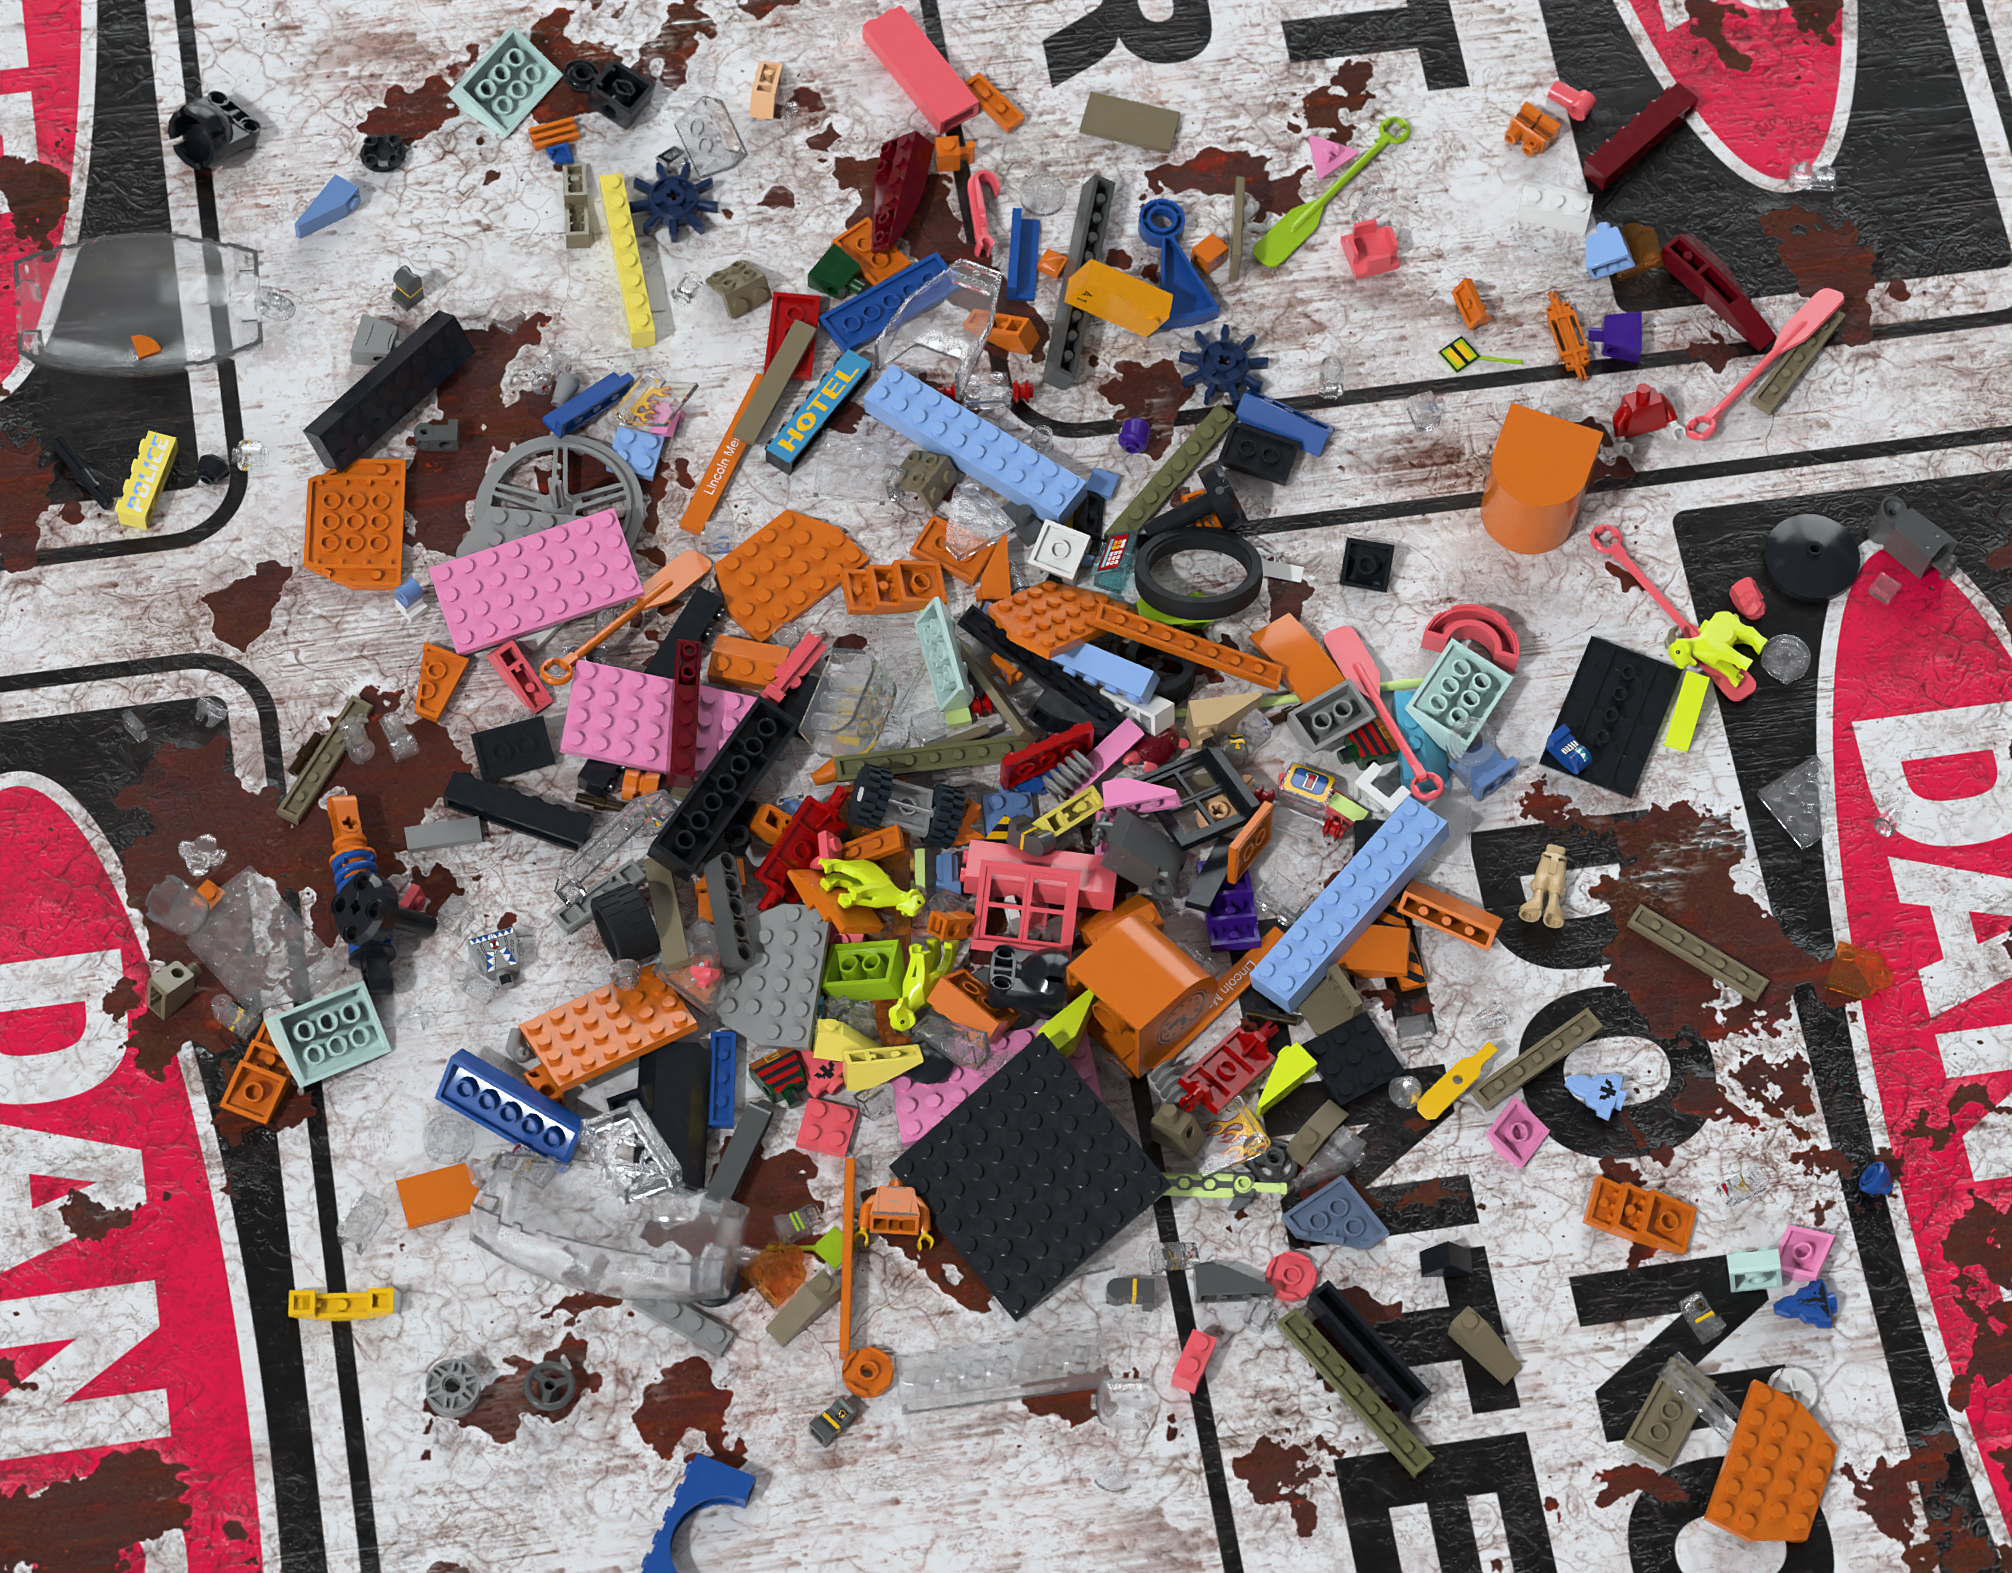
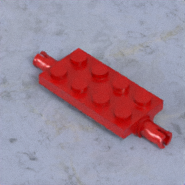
M837 785L827 802L821 803L811 795L805 797L753 876L767 887L768 890L759 905L756 906L757 910L764 912L772 909L780 899L788 904L797 903L800 895L787 872L788 870L812 869L810 868V863L820 856L818 833L826 830L840 838L848 826L839 816L840 808L847 797L850 796L848 790L844 792V787Z
M1267 1021L1258 1031L1255 1030L1253 1032H1245L1237 1026L1179 1078L1177 1084L1188 1092L1179 1100L1181 1108H1184L1189 1103L1185 1111L1191 1112L1194 1107L1201 1103L1216 1116L1274 1063L1276 1057L1268 1051L1267 1044L1273 1036L1278 1034V1026L1275 1024L1269 1029L1274 1022Z

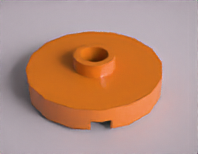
M874 1347L856 1349L845 1358L842 1366V1381L846 1389L855 1396L863 1399L878 1397L890 1388L893 1381L892 1362L889 1356L880 1349ZM869 1371L872 1373V1376L865 1377L863 1373Z

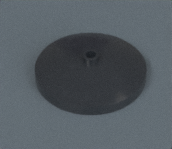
M1802 514L1787 518L1774 527L1764 547L1763 563L1770 580L1786 595L1805 602H1825L1841 596L1852 586L1860 567V553L1853 536L1841 524L1824 516Z

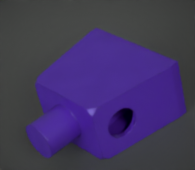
M1642 312L1605 315L1601 328H1588V341L1601 342V354L1603 356L1639 363L1642 352Z

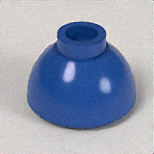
M1881 1161L1871 1164L1863 1172L1859 1180V1189L1871 1195L1881 1193L1885 1196L1890 1193L1894 1186L1891 1182L1888 1167Z

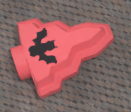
M812 1047L811 1051L795 1050L800 1066L804 1069L805 1081L808 1084L807 1091L814 1099L822 1097L827 1092L834 1096L844 1088L843 1062L813 1058Z

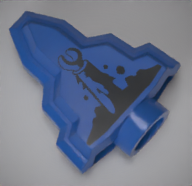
M1819 1279L1817 1281H1810L1807 1287L1799 1288L1795 1295L1783 1297L1773 1304L1774 1314L1784 1318H1799L1804 1324H1815L1818 1329H1831V1314L1837 1313V1299L1834 1292L1827 1293L1825 1283L1822 1279Z

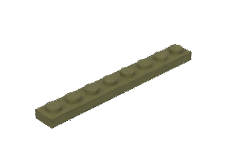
M1217 404L1104 533V538L1109 540L1111 536L1130 533L1126 544L1127 547L1143 529L1142 524L1150 521L1230 429L1232 421L1236 422L1237 416Z
M1015 735L836 756L833 758L836 782L856 781L858 772L860 773V769L862 766L864 767L865 763L890 769L893 776L1001 764V759L1006 754L1021 751L1029 743Z
M1297 1307L1277 1321L1276 1327L1414 1478L1434 1463L1435 1458Z

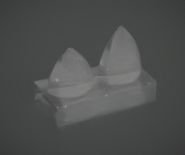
M1806 160L1799 164H1790L1788 168V188L1835 192L1836 167H1830L1829 165L1812 166Z

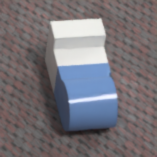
M409 577L404 585L395 588L394 597L396 608L413 623L428 611V606L423 602V589L414 578Z

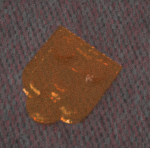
M1637 223L1627 224L1622 230V235L1636 266L1617 272L1620 280L1664 265L1658 235L1655 230L1650 226H1641Z
M1839 941L1825 988L1860 999H1870L1877 990H1885L1891 986L1893 974L1888 968L1884 967V960L1880 954Z
M773 1241L764 1246L739 1271L774 1310L805 1281L807 1275L806 1268L802 1264L804 1261L803 1250L796 1244L789 1243L785 1245L780 1241Z

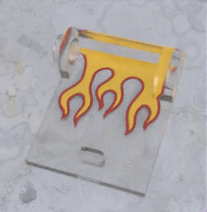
M646 368L613 409L614 418L621 425L667 427L699 385L692 382H667L658 371Z
M1238 1095L1220 1111L1219 1115L1198 1123L1206 1141L1194 1158L1189 1159L1201 1178L1205 1180L1263 1154L1270 1147L1271 1141L1242 1097Z

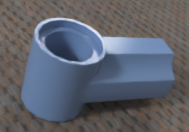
M951 852L936 855L937 880H935V902H961V882L958 879V855H954Z

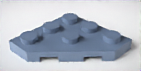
M1343 1174L1284 1213L1281 1217V1220L1296 1239L1364 1250L1371 1249L1389 1237L1390 1233Z

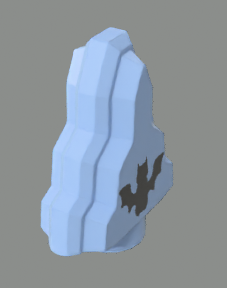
M1611 1073L1609 1076L1597 1074L1592 1078L1584 1075H1571L1567 1077L1565 1086L1574 1095L1585 1100L1587 1107L1596 1111V1116L1609 1121L1614 1109L1621 1111L1627 1091L1621 1089L1624 1076Z

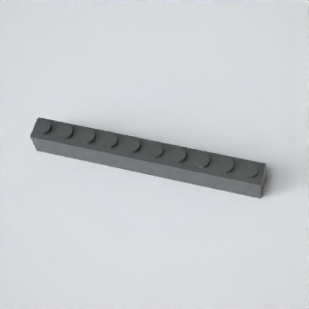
M1094 174L1082 185L1042 382L1060 390L1065 389L1076 379L1089 316L1088 312L1064 302L1068 280L1090 259L1100 262L1115 188V182L1097 174Z

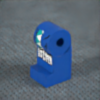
M1563 724L1548 736L1545 748L1573 774H1578L1592 763V756L1584 746L1580 745L1570 734L1571 730Z

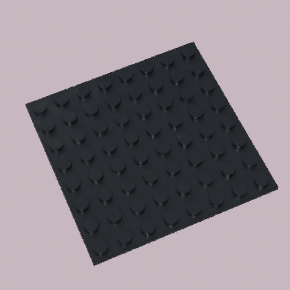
M1044 1032L1039 1034L888 1166L905 1187L915 1189L916 1197H920L929 1208L930 1218L1015 1322H1018L1173 1187Z

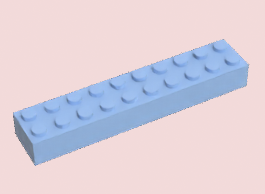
M894 364L888 367L863 397L866 413L933 454L948 456L954 467L1018 506L1023 504L1030 506L1031 514L1044 522L1045 519L1064 525L1087 497V482Z
M1408 796L1250 972L1249 976L1252 987L1291 1015L1326 976L1328 967L1337 963L1448 839L1450 836L1448 822Z

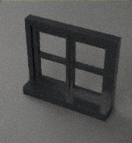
M1211 737L1202 740L1201 751L1133 778L1134 780L1156 785L1174 777L1188 795V797L1181 799L1182 807L1153 812L1181 852L1244 827L1261 805ZM1203 765L1217 785L1194 794L1180 774ZM1224 794L1237 814L1215 822L1201 802ZM1195 805L1209 825L1186 834L1172 814Z

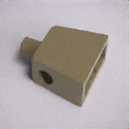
M174 961L149 978L147 981L146 1006L163 1021L168 1019L193 995L195 978L202 973L200 967L195 962H191L185 967L179 961Z
M1163 1103L1150 1122L1152 1141L1191 1159L1194 1158L1206 1141L1195 1117L1176 1108L1173 1104Z

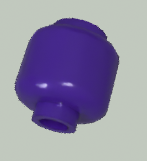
M1133 417L1124 421L1118 436L1119 445L1130 454L1143 452L1149 444L1151 427L1145 420L1139 417Z

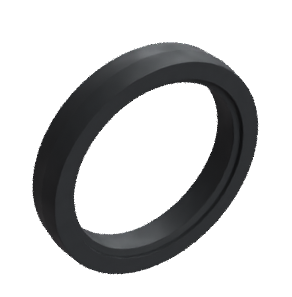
M1190 526L1160 533L1147 541L1137 554L1134 576L1139 595L1149 606L1157 611L1180 619L1214 620L1236 614L1254 602L1261 590L1263 568L1261 557L1256 548L1241 536L1213 527ZM1200 549L1216 551L1233 557L1245 568L1247 577L1241 585L1230 592L1209 597H1191L1176 594L1162 588L1154 581L1150 570L1158 560L1166 555L1178 551Z

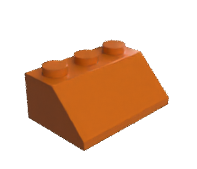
M719 634L711 653L707 671L708 682L763 692L770 682L773 683L777 679L774 670L778 665H784V661L790 655L791 649Z
M1137 894L1113 905L1112 911L1102 910L1076 922L1074 929L1087 950L1114 925L1129 916L1137 914L1144 916L1162 933L1164 921L1153 903L1142 895Z
M964 968L942 976L926 1000L937 1013L945 1015L951 1020L954 1027L966 1032L971 1036L970 1038L975 1044L983 1047L996 1042L1021 1015L1015 1009H996L991 1007L987 1003V987Z

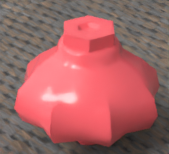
M705 960L704 967L691 966L690 973L696 979L697 987L709 989V985L720 977V970L709 968L710 961Z

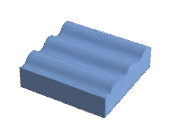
M1094 467L1087 483V491L1111 501L1119 481V475Z

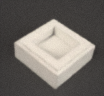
M1014 895L1005 897V904L1017 905ZM1003 908L1009 928L1011 930L1019 928L1021 918L1019 910Z

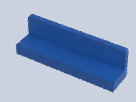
M1013 208L1006 300L1034 301L1040 221L1021 219L1022 208Z
M612 372L545 415L542 422L561 439L631 394L634 377L629 373L619 377L615 372Z
M1252 389L1244 392L1235 413L1237 420L1256 429L1300 442L1299 449L1316 457L1321 455L1326 441L1332 437L1335 430L1330 425Z

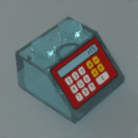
M1130 530L1110 534L1107 543L1102 542L1098 554L1101 559L1099 563H1094L1091 576L1094 577V587L1121 595L1136 555L1139 531Z

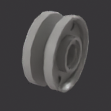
M459 1359L443 1360L434 1365L427 1375L425 1382L427 1402L432 1410L440 1416L450 1419L464 1417L471 1413L478 1405L481 1396L479 1375L474 1367L466 1361ZM450 1385H457L460 1387V1389L454 1393L448 1392L446 1390Z

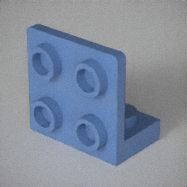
M1483 739L1467 750L1460 760L1455 758L1449 762L1448 768L1477 801H1480L1516 776L1519 761L1514 756L1507 760L1503 759L1490 743Z

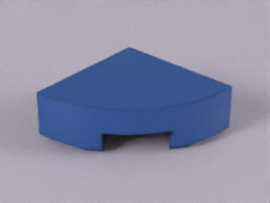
M568 142L545 147L547 156L554 163L562 166L564 163H574Z

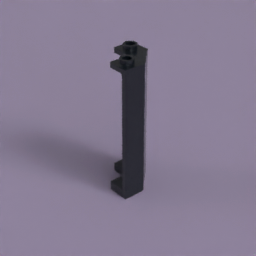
M670 1042L639 1057L637 1088L654 1083L653 1110L636 1115L632 1189L650 1197L667 1190L685 1198L705 1191L712 1051L702 1047L699 1043Z

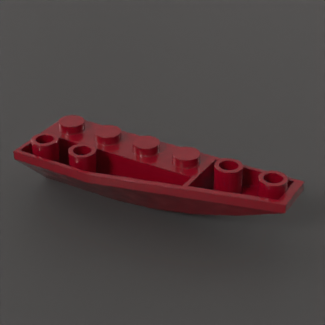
M917 131L886 141L881 146L873 181L871 247L873 254L886 251L894 246L912 219L924 190L935 145Z
M1678 234L1663 247L1659 263L1759 352L1776 339L1777 336L1728 266L1693 234Z

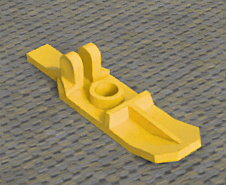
M1488 1042L1474 1056L1458 1061L1419 1099L1417 1111L1426 1120L1437 1119L1449 1105L1479 1078L1482 1066L1498 1049L1491 1042ZM1459 1077L1462 1079V1083L1455 1084L1453 1079Z

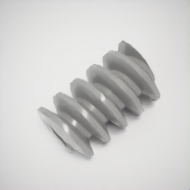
M1075 749L1072 751L1074 759L1069 756L1064 757L1067 765L1060 762L1057 763L1059 772L1054 769L1049 770L1052 778L1045 775L1042 776L1043 786L1058 803H1060L1059 794L1064 797L1068 796L1066 788L1075 790L1074 781L1079 784L1083 783L1081 775L1088 778L1091 777L1088 771L1089 768L1096 771L1089 760Z
M1169 1059L1159 1064L1152 1071L1150 1079L1156 1082L1155 1087L1160 1091L1161 1097L1166 1099L1165 1103L1173 1104L1176 1108L1185 1111L1189 1103L1184 1108H1181L1179 1100L1188 1092L1177 1084L1179 1078L1183 1075H1177L1181 1071V1066L1172 1067L1176 1059Z

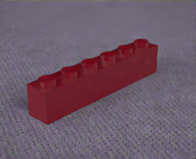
M1677 82L1672 87L1668 86L1662 92L1660 98L1657 100L1653 99L1647 105L1646 110L1641 114L1639 112L1635 114L1626 127H1620L1611 140L1606 139L1597 152H1591L1585 158L1583 174L1600 189H1606L1693 114L1699 98L1680 82Z

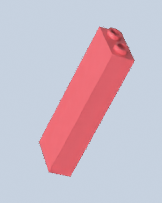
M902 5L887 10L883 15L876 19H870L863 25L862 39L939 135L978 115L979 101Z
M970 839L969 849H964L962 864L967 865L966 868L961 867L959 882H964L963 893L977 894L981 859L1081 871L1077 907L1112 911L1117 874L1100 865L1103 857L1101 855L1051 850L1036 857L1011 844ZM992 874L990 896L1005 898L1014 895L1015 899L1023 900L1025 877ZM1034 879L1031 901L1065 905L1067 882Z

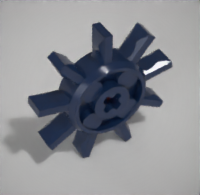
M661 162L656 163V176L659 180L653 185L637 177L634 179V189L648 195V199L629 202L630 213L649 211L651 217L643 224V233L648 235L659 223L669 226L671 243L677 242L678 227L689 224L697 233L702 235L704 233V224L696 217L698 211L718 212V202L699 199L700 194L713 188V179L709 177L694 185L688 180L691 175V163L686 162L679 176H667L664 166Z
M1223 324L1220 340L1210 343L1197 330L1194 333V341L1202 349L1200 354L1180 351L1179 354L1180 363L1197 366L1196 372L1183 377L1182 386L1186 388L1202 382L1208 387L1204 395V405L1207 406L1213 400L1216 391L1228 392L1234 408L1239 406L1240 394L1237 389L1242 385L1261 393L1263 382L1249 375V370L1268 369L1269 359L1268 357L1249 358L1247 351L1255 345V335L1251 334L1238 345L1229 341L1228 324Z

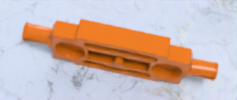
M1553 290V294L1550 291L1548 296L1551 305L1546 308L1547 324L1561 362H1564L1567 371L1575 370L1578 381H1586L1588 376L1584 368L1590 365L1588 346L1575 310H1571L1569 302H1560L1556 290ZM1571 321H1574L1576 329L1578 331L1583 346L1579 345ZM1553 326H1556L1561 346H1563L1565 351H1562L1560 348Z

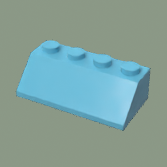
M1416 691L1394 692L1391 703L1392 718L1425 771L1439 775L1445 784L1444 791L1450 790L1446 751L1440 748L1405 710V707ZM1400 750L1397 760L1400 786H1404L1411 791L1410 785L1414 775ZM1427 779L1425 782L1416 784L1421 792L1438 790L1433 779Z

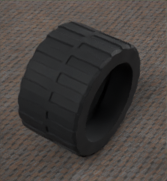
M1130 640L1124 659L1138 664L1146 657L1162 655L1176 661L1183 671L1171 680L1159 681L1153 694L1173 702L1174 706L1186 700L1194 688L1198 664Z
M624 884L591 899V911L598 932L608 953L617 966L620 968L626 967L660 951V940L651 914L641 894L633 884Z

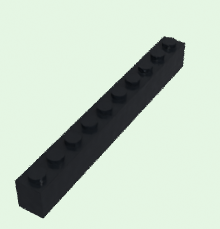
M698 586L643 673L673 679L677 639L702 642V645L705 640L709 641L713 635V627L716 622H721L725 616L724 598ZM588 759L577 776L578 788L594 796L601 795L606 797L608 793L612 794L618 783V777L620 774H625V770L628 767Z

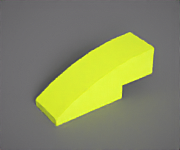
M1686 670L1664 746L1688 752L1710 677Z

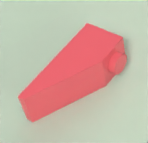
M513 640L503 643L486 655L499 677L532 715H535L553 702V699Z

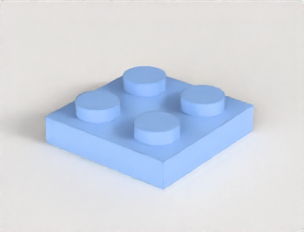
M618 426L611 449L626 461L637 478L653 481L665 442V436ZM606 465V471H608V472H613V471Z

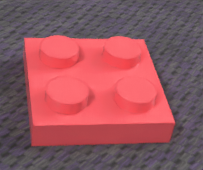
M808 1098L796 1140V1147L845 1159L857 1119L858 1109Z

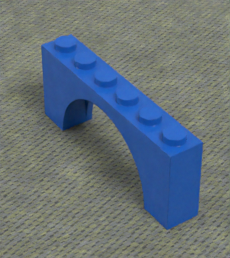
M697 1453L694 1461L689 1460L685 1468L684 1475L687 1476L684 1483H679L673 1496L676 1500L673 1506H668L664 1513L663 1521H665L662 1530L657 1529L653 1537L652 1544L654 1547L651 1554L646 1553L643 1558L641 1568L644 1569L642 1573H678L671 1558V1547L680 1526L691 1515L710 1506L733 1505L745 1509L756 1486V1477Z

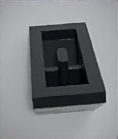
M1446 1241L1419 1252L1421 1277L1473 1275L1470 1249Z

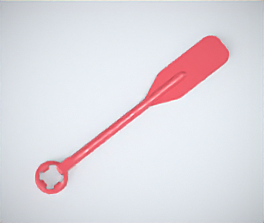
M1829 288L1819 290L1781 328L1773 349L1716 407H1712L1705 415L1697 416L1688 422L1685 427L1686 436L1695 441L1711 437L1717 430V421L1722 417V413L1780 354L1806 341L1843 304L1845 300L1843 293ZM1699 423L1710 425L1703 433L1692 431Z
M1601 524L1591 531L1590 543L1593 548L1598 552L1611 554L1618 562H1621L1680 627L1683 638L1691 639L1701 634L1698 632L1699 628L1687 622L1629 558L1627 552L1622 547V534L1616 527L1609 524ZM1607 530L1610 531V534L1615 539H1618V542H1614L1609 548L1602 546L1603 544L1598 539H1595V536H1599ZM1692 657L1730 700L1741 701L1755 691L1756 681L1742 668L1739 669L1736 665L1732 664L1740 671L1739 674L1744 676L1736 688L1723 673Z
M1342 626L1327 632L1323 638L1324 645L1345 680L1350 678L1361 695L1373 703L1411 767L1414 775L1410 785L1411 793L1422 801H1431L1440 797L1445 787L1443 779L1433 772L1425 771L1380 697L1379 670L1356 631L1350 626ZM1427 779H1433L1438 790L1422 794L1419 786L1416 784L1425 782Z

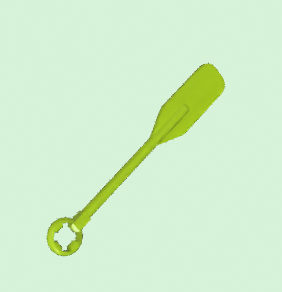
M1396 116L1384 119L1379 125L1380 137L1376 140L1375 144L1317 200L1291 209L1254 245L1253 256L1269 268H1276L1281 265L1316 230L1324 206L1366 164L1389 144H1401L1409 138L1411 133L1409 123L1405 119ZM1394 122L1402 129L1405 128L1406 131L1399 135V138H1392V135L1384 132V129H1387Z

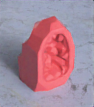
M1746 577L1736 582L1731 587L1729 595L1740 614L1750 620L1762 618L1766 609L1764 597L1754 579Z

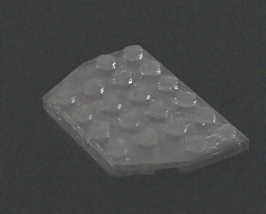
M251 865L216 890V897L212 901L206 902L187 940V946L251 1015L264 1012L267 1009L282 1008V1005L294 1002L299 1004L307 1002L346 972V967Z

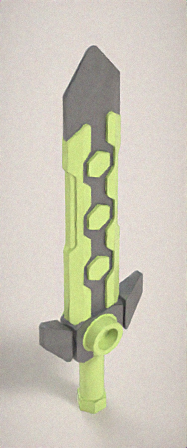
M1229 1162L1234 1175L1161 1172L1173 1186L1163 1195L1233 1199L1228 1207L1229 1211H1239L1250 1204V1200L1254 1198L1255 1192L1287 1194V1182H1255V1177L1251 1174V1171L1239 1162Z

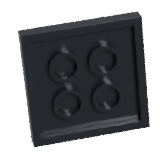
M1367 1012L1301 1045L1317 1062L1316 1073L1340 1108H1344L1404 1077L1406 1073Z

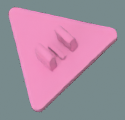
M1313 135L1309 137L1317 177L1320 180L1357 156L1356 149Z

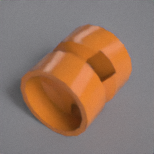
M626 768L622 786V800L636 802L638 799H641L643 803L657 805L661 773L647 771L645 774H642L640 770Z

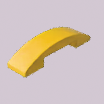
M368 1288V1292L316 1293V1290H289L288 1315L293 1318L318 1321H354L394 1314V1288Z

